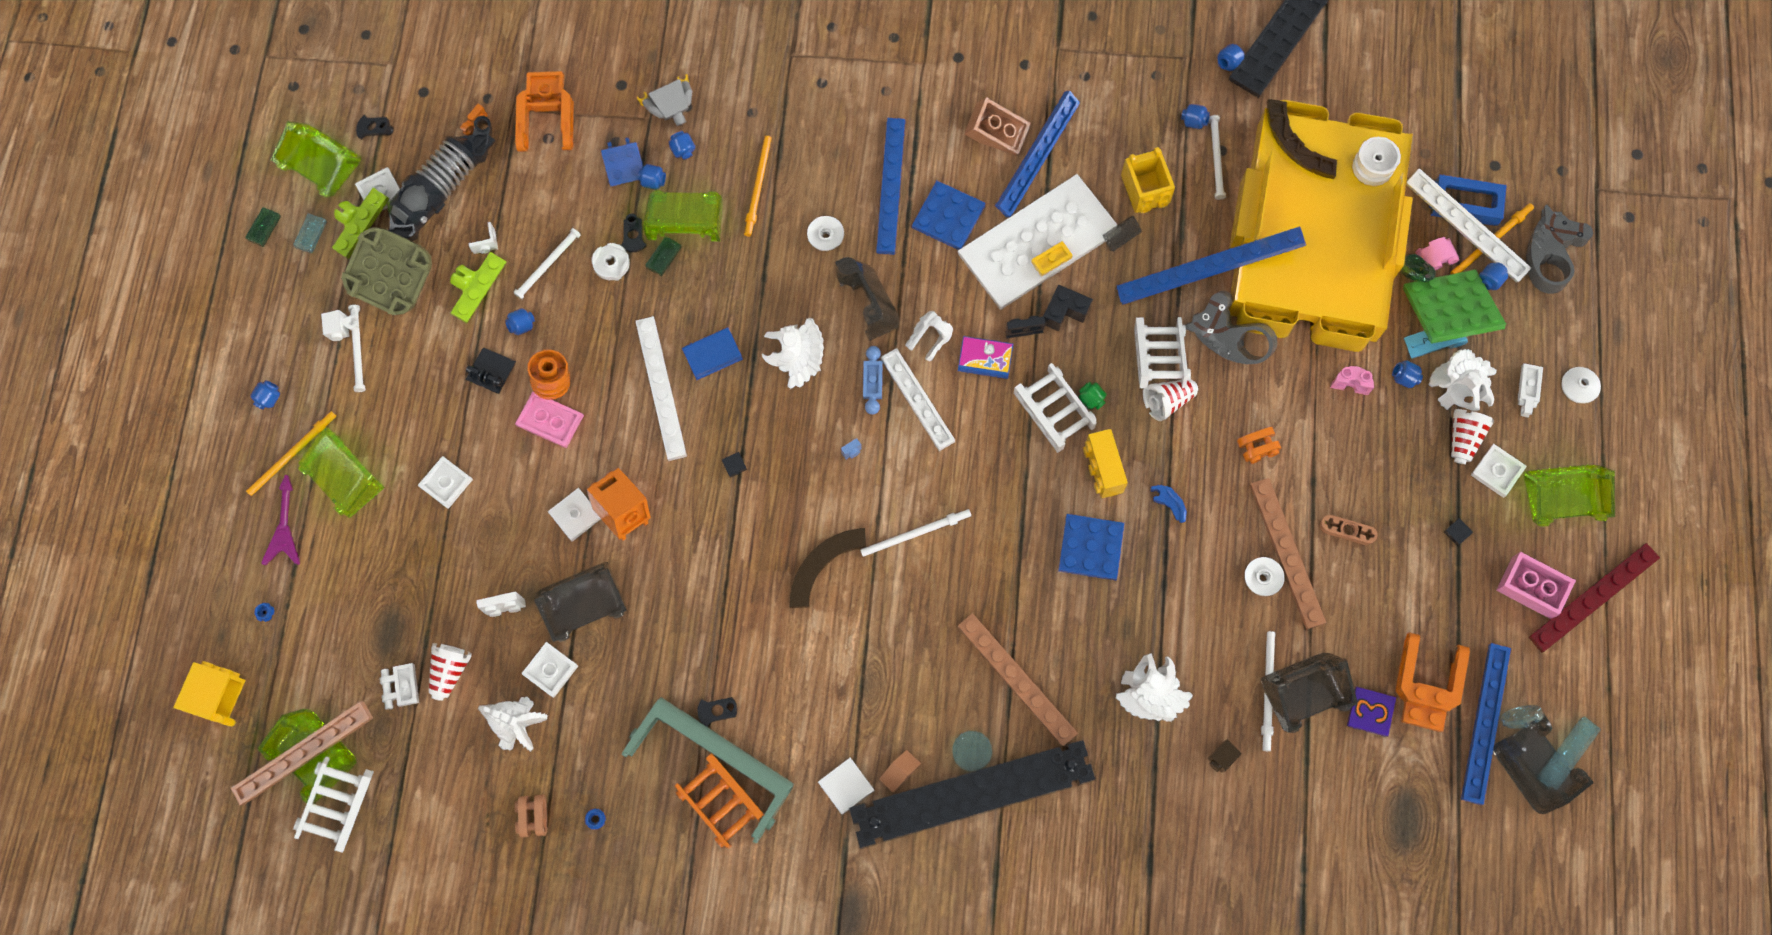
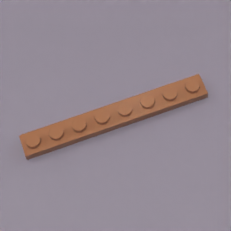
M1267 478L1251 483L1249 486L1306 630L1325 624L1326 620L1270 479Z
M973 613L958 625L960 631L1062 747L1078 734Z
M364 701L357 703L233 786L231 790L239 805L247 804L371 721L373 717Z

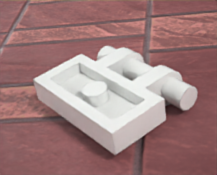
M410 663L393 667L394 675H389V669L381 670L380 685L383 686L382 702L385 704V709H393L394 700H397V706L399 707L419 703L415 664ZM395 682L396 691L394 693L391 692V683Z

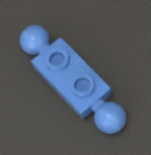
M870 346L866 350V357L869 361H864L863 399H869L865 404V410L871 415L878 413L880 410V405L876 399H882L883 362L877 361L880 358L881 351L876 346Z

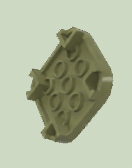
M375 227L361 232L352 257L341 277L347 294L388 312V314L399 315L409 312L415 306L431 271L432 260L429 252L421 245L387 229Z

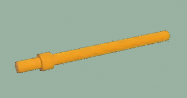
M770 136L764 137L749 213L746 214L745 218L746 227L744 235L747 237L751 236L753 225L756 224L757 220L756 211L772 139Z
M1529 203L1521 211L1514 213L1511 219L1494 235L1500 239L1516 224H1520L1525 219V216L1534 209V206ZM1477 248L1450 273H1461L1483 253Z
M331 411L321 421L318 420L313 425L314 428L250 486L246 492L251 496L256 493L318 433L327 429L326 426L337 416Z

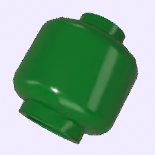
M1089 381L1078 391L1080 393L1078 396L1079 400L1089 410L1094 408L1098 410L1106 403L1104 399L1107 394L1097 382L1091 383Z

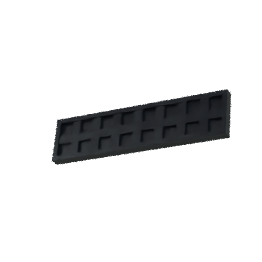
M1284 0L1248 50L1244 60L1230 75L1229 81L1260 98L1329 0Z

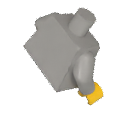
M685 74L684 80H681L678 76V80L650 92L648 95L646 92H643L645 96L643 99L637 97L640 105L644 106L658 118H664V120L673 118L676 126L686 123L682 113L688 110L692 100V89L687 74Z

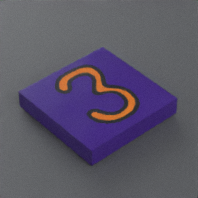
M1355 687L1347 726L1388 737L1396 697Z

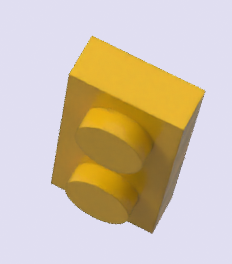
M1061 241L1033 258L1031 263L1042 277L1072 259L1073 255L1065 243Z

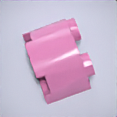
M1442 237L1429 242L1428 247L1419 248L1415 252L1424 271L1430 269L1435 271L1441 268L1443 263L1452 265L1459 261V256L1450 238Z
M1350 366L1342 369L1333 380L1330 388L1344 390L1345 387L1350 386L1355 390V393L1369 395L1374 389V381L1371 372L1360 367Z

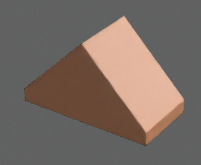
M906 750L888 767L879 780L894 794L921 763Z

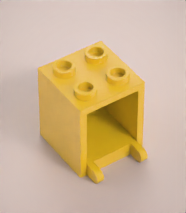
M1156 147L1154 151L1137 156L1131 154L1129 158H1126L1121 177L1134 212L1146 213L1153 208H1164L1170 204L1175 186L1161 149Z
M202 661L201 664L193 662L173 708L233 727L236 721L230 718V715L246 680L239 678L240 674L205 661Z

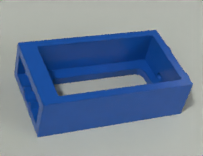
M1439 175L1436 181H1434L1444 191H1446V188L1492 195L1491 208L1459 204L1482 224L1498 226L1503 220L1506 185ZM1429 205L1431 216L1442 217Z

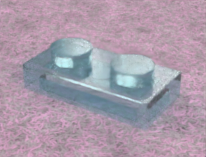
M308 214L293 246L296 249L313 253L327 221L324 218Z

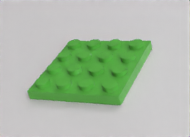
M1476 269L1406 283L1403 286V290L1431 344L1505 329L1506 322L1486 286L1482 283V279L1479 277Z

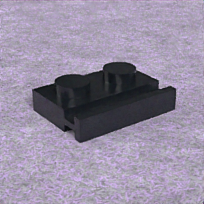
M1031 316L1024 320L1012 319L1006 324V338L1041 334L1045 328V319L1039 316Z

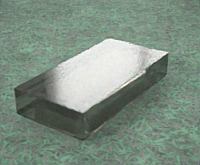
M1130 216L1102 236L1109 250L1115 251L1140 234L1142 230L1135 216Z

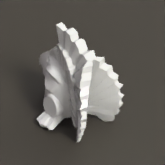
M811 318L806 319L805 324L800 328H797V325L785 326L780 328L781 331L767 332L764 336L778 339L782 344V351L780 353L772 352L769 356L762 354V357L768 364L778 366L781 371H789L790 378L787 386L790 389L795 385L797 387L803 386L804 381H809L810 375L815 376L821 370L820 364L822 363L824 340L818 326Z
M1461 349L1453 354L1450 361L1441 364L1440 367H1437L1432 372L1429 386L1439 385V387L1447 388V392L1438 398L1441 406L1445 407L1446 410L1453 404L1472 411L1480 410L1479 401L1486 402L1488 406H1492L1494 403V396L1490 389L1491 380L1487 376L1495 375L1496 369L1490 367L1489 361H1483L1481 357L1475 358L1472 350ZM1467 396L1473 397V401L1471 403H1467L1464 401V398Z
M1152 653L1143 656L1133 672L1125 671L1121 684L1130 685L1132 688L1127 689L1125 693H1117L1116 699L1133 716L1147 718L1148 720L1155 719L1157 721L1163 719L1166 722H1171L1174 720L1173 718H1177L1176 713H1182L1183 708L1190 706L1188 700L1193 695L1190 692L1178 690L1180 685L1178 679L1175 678V666L1169 657H1165V664L1159 667L1157 671ZM1148 665V672L1145 674L1144 669Z
M521 697L519 702L507 701L492 705H479L478 710L486 718L493 732L501 739L499 746L503 750L508 749L509 751L513 749L516 738L520 744H523L524 748L526 746L527 750L531 751L533 745L525 727L545 721L548 716L545 713L541 714V712H529L534 704L528 697Z

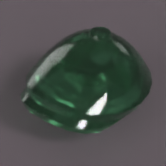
M1408 254L1405 257L1404 266L1400 271L1407 279L1429 282L1436 277V271L1433 266L1419 255Z

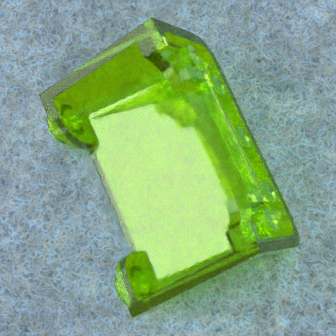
M287 121L271 157V161L277 164L276 167L284 171L291 169L315 183L317 185L316 189L319 190L318 193L327 198L337 193L358 167L362 159L358 154L315 127Z
M653 191V193L649 194L643 224L647 240H657L658 234L664 237L665 233L700 234L701 237L708 235L711 237V241L720 242L722 197L713 191L708 193Z
M328 426L320 432L298 462L300 465L298 469L305 476L309 475L336 505L333 508L341 516L345 514L348 518L352 517L385 488L347 448L342 439Z
M1580 465L1524 472V482L1532 520L1537 526H1550V523L1558 518L1591 516L1597 521H1606L1609 517H1615L1614 470L1601 465Z
M300 709L284 714L257 749L266 760L272 761L325 724L309 709ZM341 741L293 772L305 785L300 790V796L304 802H308L318 775L314 773L318 762L323 763L325 757H329L327 767L346 773L356 764V758ZM323 774L320 785L331 789L340 779ZM316 793L313 804L318 802L324 795Z

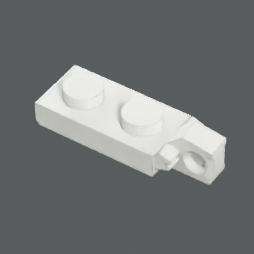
M1529 364L1521 366L1518 405L1522 406L1521 416L1523 417L1532 415L1533 408H1536L1540 402L1543 367Z

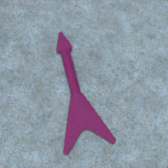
M285 475L279 487L282 491L280 524L277 526L263 557L262 565H267L281 551H284L295 564H300L288 526L290 491L293 490L290 477Z

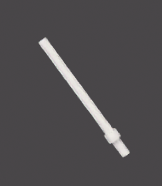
M967 509L957 514H948L946 518L860 549L864 557L941 527L955 525L958 523L957 521L971 517L970 510Z
M1271 631L1267 632L1263 726H1261V735H1263L1262 751L1268 752L1271 751V736H1273L1274 727H1272L1275 632Z

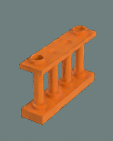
M711 753L706 758L709 762L706 765L707 768L684 788L677 783L675 787L678 790L675 793L682 801L687 800L717 836L714 839L721 848L725 846L729 849L732 846L728 840L751 819L754 820L756 818L758 821H761L764 813ZM717 772L722 777L719 780L720 783L695 803L688 794L712 773L715 774ZM725 788H731L735 793L732 795L733 798L709 819L702 809ZM744 803L748 808L745 811L746 814L721 834L715 827V824L736 805Z

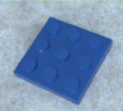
M936 181L913 222L912 229L960 250L964 247L986 203Z
M1067 514L1058 571L1116 581L1124 523Z

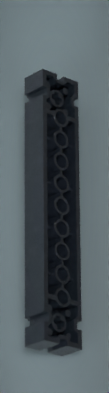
M1084 740L1068 744L1065 751H1061L1060 747L874 800V806L866 808L865 803L850 807L849 810L853 824H859L860 831L856 832L859 847L864 849L876 845V839L883 838L884 842H888L1070 789L1072 782L1075 781L1078 786L1093 782L1096 778L1091 764L1086 765L1084 760L1088 756Z

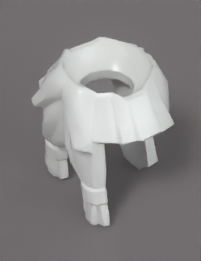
M929 311L919 318L920 321L905 344L908 349L913 350L928 327L933 326L937 330L939 337L925 357L927 361H931L942 345L950 340L953 332L950 323L942 321L941 317L937 316L934 311Z

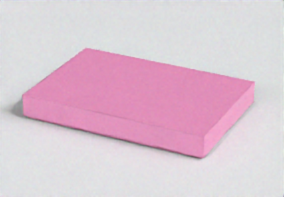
M532 392L515 425L567 448L584 415L553 400L540 398Z

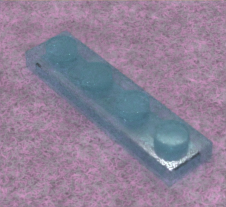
M1585 716L1581 717L1537 779L1551 790H1558L1601 729Z

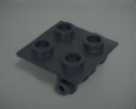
M483 347L475 363L466 368L468 375L465 380L499 394L516 361Z

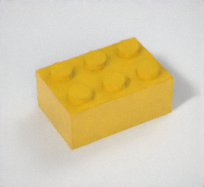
M1108 429L1089 434L1085 441L1083 452L1085 458H1089L1090 461L1088 467L1090 475H1094L1096 481L1094 483L1096 494H1100L1101 499L1122 494L1128 482L1112 430Z

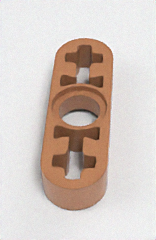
M1333 515L1325 516L1319 524L1321 531L1325 534L1363 545L1372 544L1378 536L1375 528ZM1329 520L1331 521V524L1334 525L1330 529L1327 528L1328 525L1325 524ZM1339 523H1341V525H1340V527H1339V530H1338V532H1337L1338 527H1335V526H1338ZM1345 525L1353 528L1354 532L1352 535L1344 533L1343 528ZM1358 528L1360 529L1359 533L1365 534L1368 531L1369 535L1372 537L1368 540L1366 539V536L1362 534H1359L1358 537H1356L1358 533Z

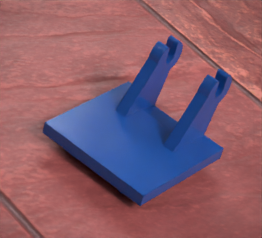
M629 137L625 138L626 145L612 148V143L607 142L608 149L601 150L610 186L638 180V171L643 168L637 142L630 143Z

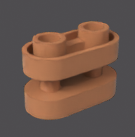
M535 795L533 802H530L529 796H520L518 801H515V812L518 813V821L515 823L516 834H519L521 838L530 837L531 831L535 830L536 836H546L547 803L545 795ZM531 810H534V822H531Z

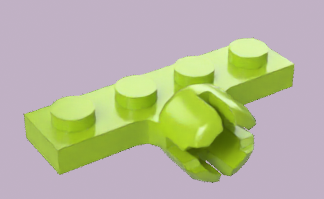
M373 187L359 207H356L349 201H343L338 204L344 211L340 212L335 209L334 216L335 219L344 224L345 228L332 248L349 259L355 250L361 232L366 231L372 226L390 198Z
M490 252L477 271H472L464 265H459L455 269L456 272L452 274L450 282L461 289L463 294L452 309L451 314L467 324L507 261Z

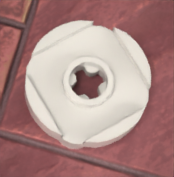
M609 243L607 246L596 249L592 256V264L599 277L605 280L617 281L628 271L630 259L622 246ZM614 258L615 263L608 265L606 261Z

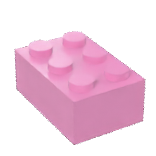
M1519 552L1512 557L1496 591L1552 619L1560 615L1576 580Z

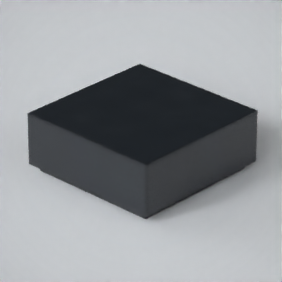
M739 452L722 459L730 478L747 470Z
M1459 518L1444 533L1459 546L1473 531Z

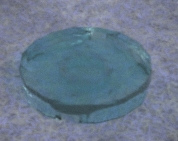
M1525 705L1506 711L1501 715L1500 719L1502 725L1507 728H1523L1530 725V722L1533 720L1535 723L1539 722L1544 714L1540 706Z
M967 731L960 734L955 740L952 747V755L955 763L961 769L978 771L989 763L992 756V746L984 734L976 731Z

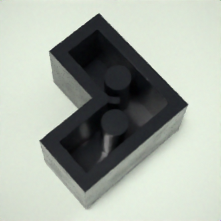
M1058 284L1043 315L1045 326L1059 332L1066 316L1083 323L1091 308L1093 299Z

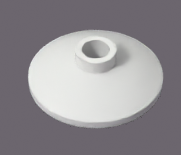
M821 216L811 222L808 227L807 236L813 247L822 251H829L841 244L844 238V229L836 218ZM828 234L829 237L824 238L823 235Z
M1572 368L1562 378L1561 385L1564 394L1576 403H1589L1596 399L1600 393L1601 384L1599 378L1593 371L1587 368Z
M1260 557L1250 562L1247 566L1245 582L1255 594L1271 596L1282 588L1284 572L1275 560ZM1260 575H1264L1266 581H1261Z

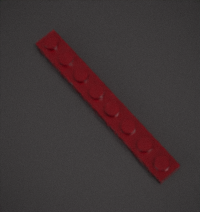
M1647 543L1643 544L1566 606L1560 615L1550 619L1528 638L1541 653L1545 652L1659 560L1660 557Z

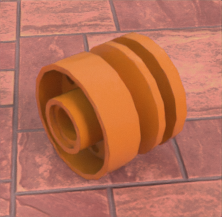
M542 350L530 358L528 362V375L533 392L538 397L546 400L562 397L570 387L569 368L565 357L560 352L554 350Z

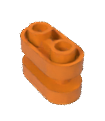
M1273 427L1253 432L1237 440L1240 448L1246 447L1247 452L1243 454L1246 462L1254 464L1261 461V458L1268 455L1270 458L1279 454V450L1282 449L1279 441L1272 442L1271 437L1276 435ZM1264 441L1265 445L1254 448L1253 444Z

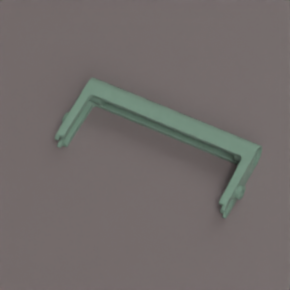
M660 697L640 727L632 731L629 737L631 740L621 755L625 757L630 755L632 757L658 720L668 724L775 796L751 835L754 838L753 842L757 844L766 829L770 830L776 821L774 817L791 792L794 783Z

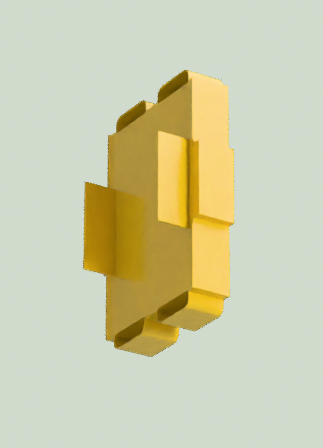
M1280 100L1287 102L1289 125L1293 133H1296L1305 144L1304 146L1312 152L1315 151L1325 157L1337 160L1336 177L1334 179L1322 177L1294 162L1282 150L1274 138L1268 122L1267 108H1265L1257 126L1251 168L1246 169L1239 186L1229 249L1299 226L1301 227L1306 246L1235 268L1231 287L1233 301L1228 310L1232 316H1237V325L1263 323L1271 327L1279 338L1287 337L1298 320H1307L1314 323L1310 330H1312L1311 339L1315 344L1360 352L1369 341L1377 342L1387 329L1393 281L1404 266L1413 197L1404 195L1413 133H1402V123L1392 118L1353 113L1347 123L1328 120L1329 112L1325 107ZM1373 137H1384L1393 141L1399 148L1401 154L1400 163L1390 179L1384 184L1377 186L1366 185L1354 175L1352 169L1353 160L1366 140ZM1249 330V331H1247V332H1252V333H1257V334H1263L1262 332L1257 331V330Z

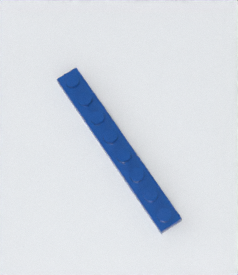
M1071 91L1064 92L995 205L1005 217H1011L1080 104Z
M887 118L877 254L895 255L905 119Z
M1493 643L1488 645L1461 800L1478 805H1484L1511 648Z

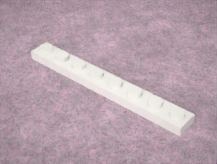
M1420 168L1407 180L1406 185L1491 261L1503 264L1508 270V276L1515 282H1519L1531 269L1527 263Z
M654 316L637 320L636 326L667 459L671 461L687 457Z

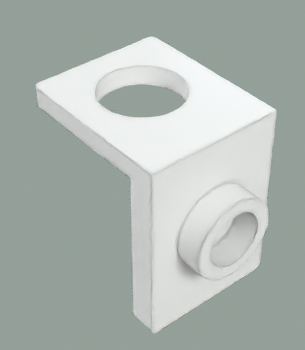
M488 222L490 239L469 243L473 254H485L491 250L498 249L495 229L491 222Z

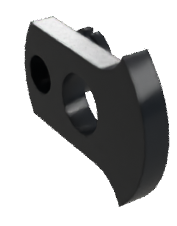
M365 114L360 118L356 126V134L360 140L366 136H387V134L390 136L394 131L387 117L367 118ZM376 123V127L373 130H369L370 126Z
M628 214L626 219L623 220L624 240L620 246L626 252H639L647 247V244L643 242L642 219L637 218L635 214ZM631 231L638 232V236L634 239H630L628 234Z
M732 697L711 702L701 699L697 711L701 723L708 727L712 722L735 718L738 708ZM730 704L734 705L732 711L728 710ZM716 705L723 707V713L720 716H714L712 713V709Z

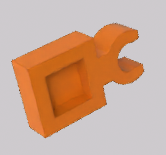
M477 104L467 116L468 120L461 125L460 129L463 130L462 133L464 135L472 134L474 121L477 117L488 116L483 106Z

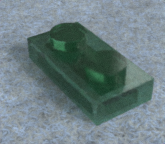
M262 207L245 239L264 247L281 215Z
M665 236L645 264L646 268L662 277L681 250V245Z

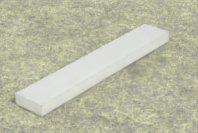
M896 348L881 357L883 364L938 451L955 443L951 432L898 349Z

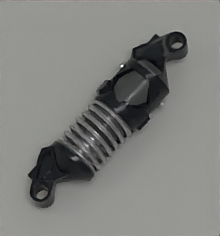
M479 116L475 119L473 135L447 136L443 141V145H439L441 151L435 150L436 156L430 155L432 161L426 160L427 166L421 165L422 171L417 170L413 175L406 177L402 182L401 189L387 203L390 219L389 231L412 242L418 239L419 231L434 214H439L445 207L444 202L451 195V190L456 189L455 185H460V180H464V175H469L468 170H473L478 164L486 161L488 150L495 143V139L491 137L492 126L487 117ZM483 124L487 125V128L485 129L479 128ZM458 166L462 167L465 172L461 171ZM454 171L459 173L461 177H458Z

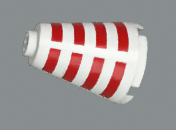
M1191 379L1187 380L1186 388H1182L1181 380L1149 384L1147 388L1143 389V400L1146 408L1150 407L1152 411L1149 414L1155 420L1162 421L1197 395L1198 386Z
M1456 409L1453 414L1451 457L1455 459L1454 462L1466 465V462L1472 461L1494 420L1481 413L1473 411L1472 413H1466L1467 410Z
M433 643L431 648L429 693L432 694L431 698L443 700L449 697L468 664L472 653L468 652L465 655V650L444 644H441L440 648L436 647L437 643Z

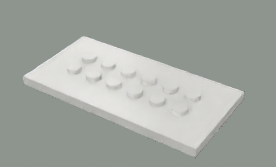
M1076 174L958 250V255L998 308L1002 310L1118 234L1121 228L1079 175ZM1063 241L1072 253V259L1041 277L1031 263V260Z

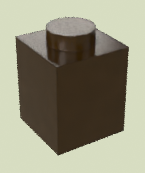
M1225 740L1207 759L1210 761L1209 765L1215 771L1223 773L1242 753L1229 740Z

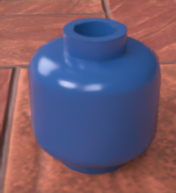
M1236 44L1227 45L1218 53L1217 60L1219 66L1226 71L1234 70L1244 60L1243 50Z
M1190 104L1187 109H1183L1181 119L1184 120L1186 127L1202 129L1209 122L1210 112L1207 111L1205 106Z
M683 131L673 134L669 141V147L676 158L682 157L683 160L690 158L695 150V144L691 136Z
M646 164L638 171V180H640L642 187L658 190L665 184L666 173L659 166Z
M1499 262L1489 263L1479 274V277L1482 279V283H1484L1487 290H1498L1508 279V270Z
M523 308L510 312L505 320L507 329L515 335L531 331L533 322H535L533 314Z
M1407 360L1397 363L1392 372L1394 381L1406 388H1413L1415 385H1419L1423 379L1421 367Z
M267 380L258 382L251 393V399L254 401L253 405L263 410L265 407L272 408L280 397L279 387Z

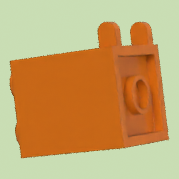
M620 468L609 472L604 478L594 482L587 489L592 509L619 540L624 541L626 535L641 524L644 526L648 524V520L651 517L647 499Z

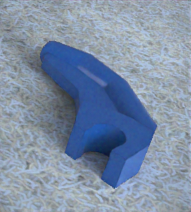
M1163 485L1151 486V492H1159V496L1153 497V502L1170 507L1175 519L1180 523H1184L1187 511L1180 496L1171 487Z

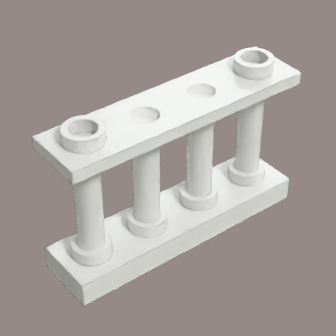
M1136 318L1134 333L1139 387L1147 388L1148 381L1152 379H1181L1182 388H1186L1187 380L1191 379V370L1187 369L1184 344L1186 326L1182 325V318H1177L1176 327H1148L1144 325V318ZM1176 335L1177 341L1146 340L1145 336ZM1149 349H1178V356H1150V354H1147V351ZM1150 364H1179L1180 371H1152L1148 366Z
M1051 363L1048 366L1047 371L1049 374L1028 388H1024L1020 383L1014 388V395L1058 453L1064 449L1066 438L1086 425L1093 430L1097 422L1095 415L1091 411L1088 412L1064 380L1062 371ZM1054 380L1060 389L1041 402L1035 403L1032 399V394ZM1063 395H1066L1071 404L1052 417L1046 418L1043 414V409ZM1074 410H1077L1082 419L1063 432L1057 433L1054 429V424Z
M325 757L323 763L318 762L314 774L318 776L302 818H297L293 830L297 831L294 838L299 839L302 830L327 837L337 843L335 850L343 853L374 771L366 769L363 776H355L327 767L330 758ZM323 774L355 784V787H358L357 793L350 795L321 786L320 782ZM316 793L347 802L351 806L349 813H341L313 804ZM309 812L341 821L344 827L342 831L338 830L336 832L307 823L306 819Z

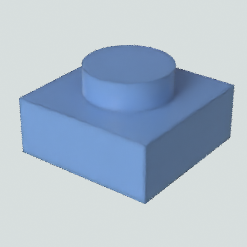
M857 438L841 448V454L845 459L856 457L860 450H862L861 443Z

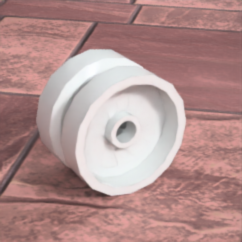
M1373 137L1366 140L1353 160L1352 169L1354 175L1366 185L1377 186L1384 184L1390 179L1400 163L1401 154L1399 148L1393 141L1384 137Z

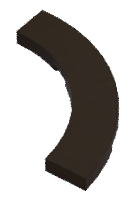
M1268 99L1267 117L1269 126L1282 150L1294 162L1306 170L1322 177L1334 179L1336 177L1337 160L1325 157L1315 151L1312 152L1305 147V144L1296 133H1293L1289 125L1287 102Z
M865 528L852 529L836 534L818 545L806 557L798 569L792 584L790 608H809L814 582L819 573L831 560L840 554L866 548Z

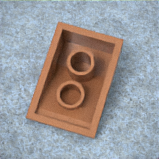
M986 97L976 103L964 134L981 144L1019 155L1031 123Z

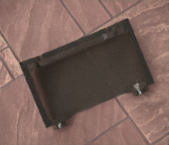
M845 257L836 261V276L840 286L849 285L853 291L862 287L870 302V305L863 310V317L867 323L865 334L868 340L871 341L896 329L899 325V315L874 268L851 257Z
M608 562L598 564L538 590L534 597L535 604L553 642H563L570 638L569 635L572 633V630L607 615L609 617L613 616L616 619L623 616L624 612L627 611Z
M1321 653L1261 678L1262 687L1282 729L1288 733L1298 732L1299 728L1302 727L1301 720L1322 711L1334 708L1345 712L1350 710L1351 707L1358 705L1348 661L1331 653Z
M1544 713L1498 741L1493 749L1495 756L1528 803L1539 814H1547L1569 804L1594 783L1584 770L1580 768L1569 770L1545 737L1552 731V725Z

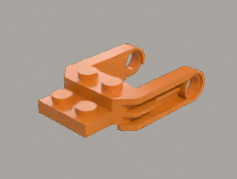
M562 71L527 72L526 90L516 96L515 143L518 152L528 151L530 111L561 110L562 150H573L574 101L570 94L564 90V74Z
M1408 632L1404 641L1395 689L1399 698L1404 701L1401 722L1443 732L1446 713L1461 704L1470 649L1462 645L1456 646L1457 651L1454 663L1451 665L1447 690L1422 683H1413L1420 635Z

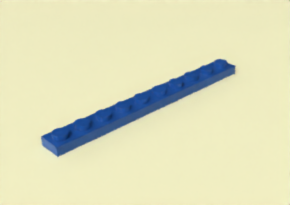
M1299 226L1117 285L1122 305L1304 247L1306 246L1305 239Z

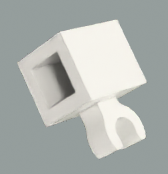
M340 310L321 314L323 335L332 341H340L345 337H349V329L351 331L359 329L356 324L351 325L353 321L358 320L355 315L347 316Z

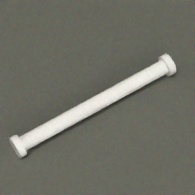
M1213 115L1210 116L1209 123H1211L1216 182L1215 199L1220 200L1226 198L1223 188L1218 128L1220 117Z
M572 228L570 230L571 233L526 282L513 292L518 298L522 300L524 298L523 295L563 251L575 238L581 236L577 230Z
M350 305L348 306L349 312L358 318L351 325L356 324L359 327L358 312L360 311V306ZM358 329L352 331L355 386L353 388L355 392L365 391V385H363L360 330Z

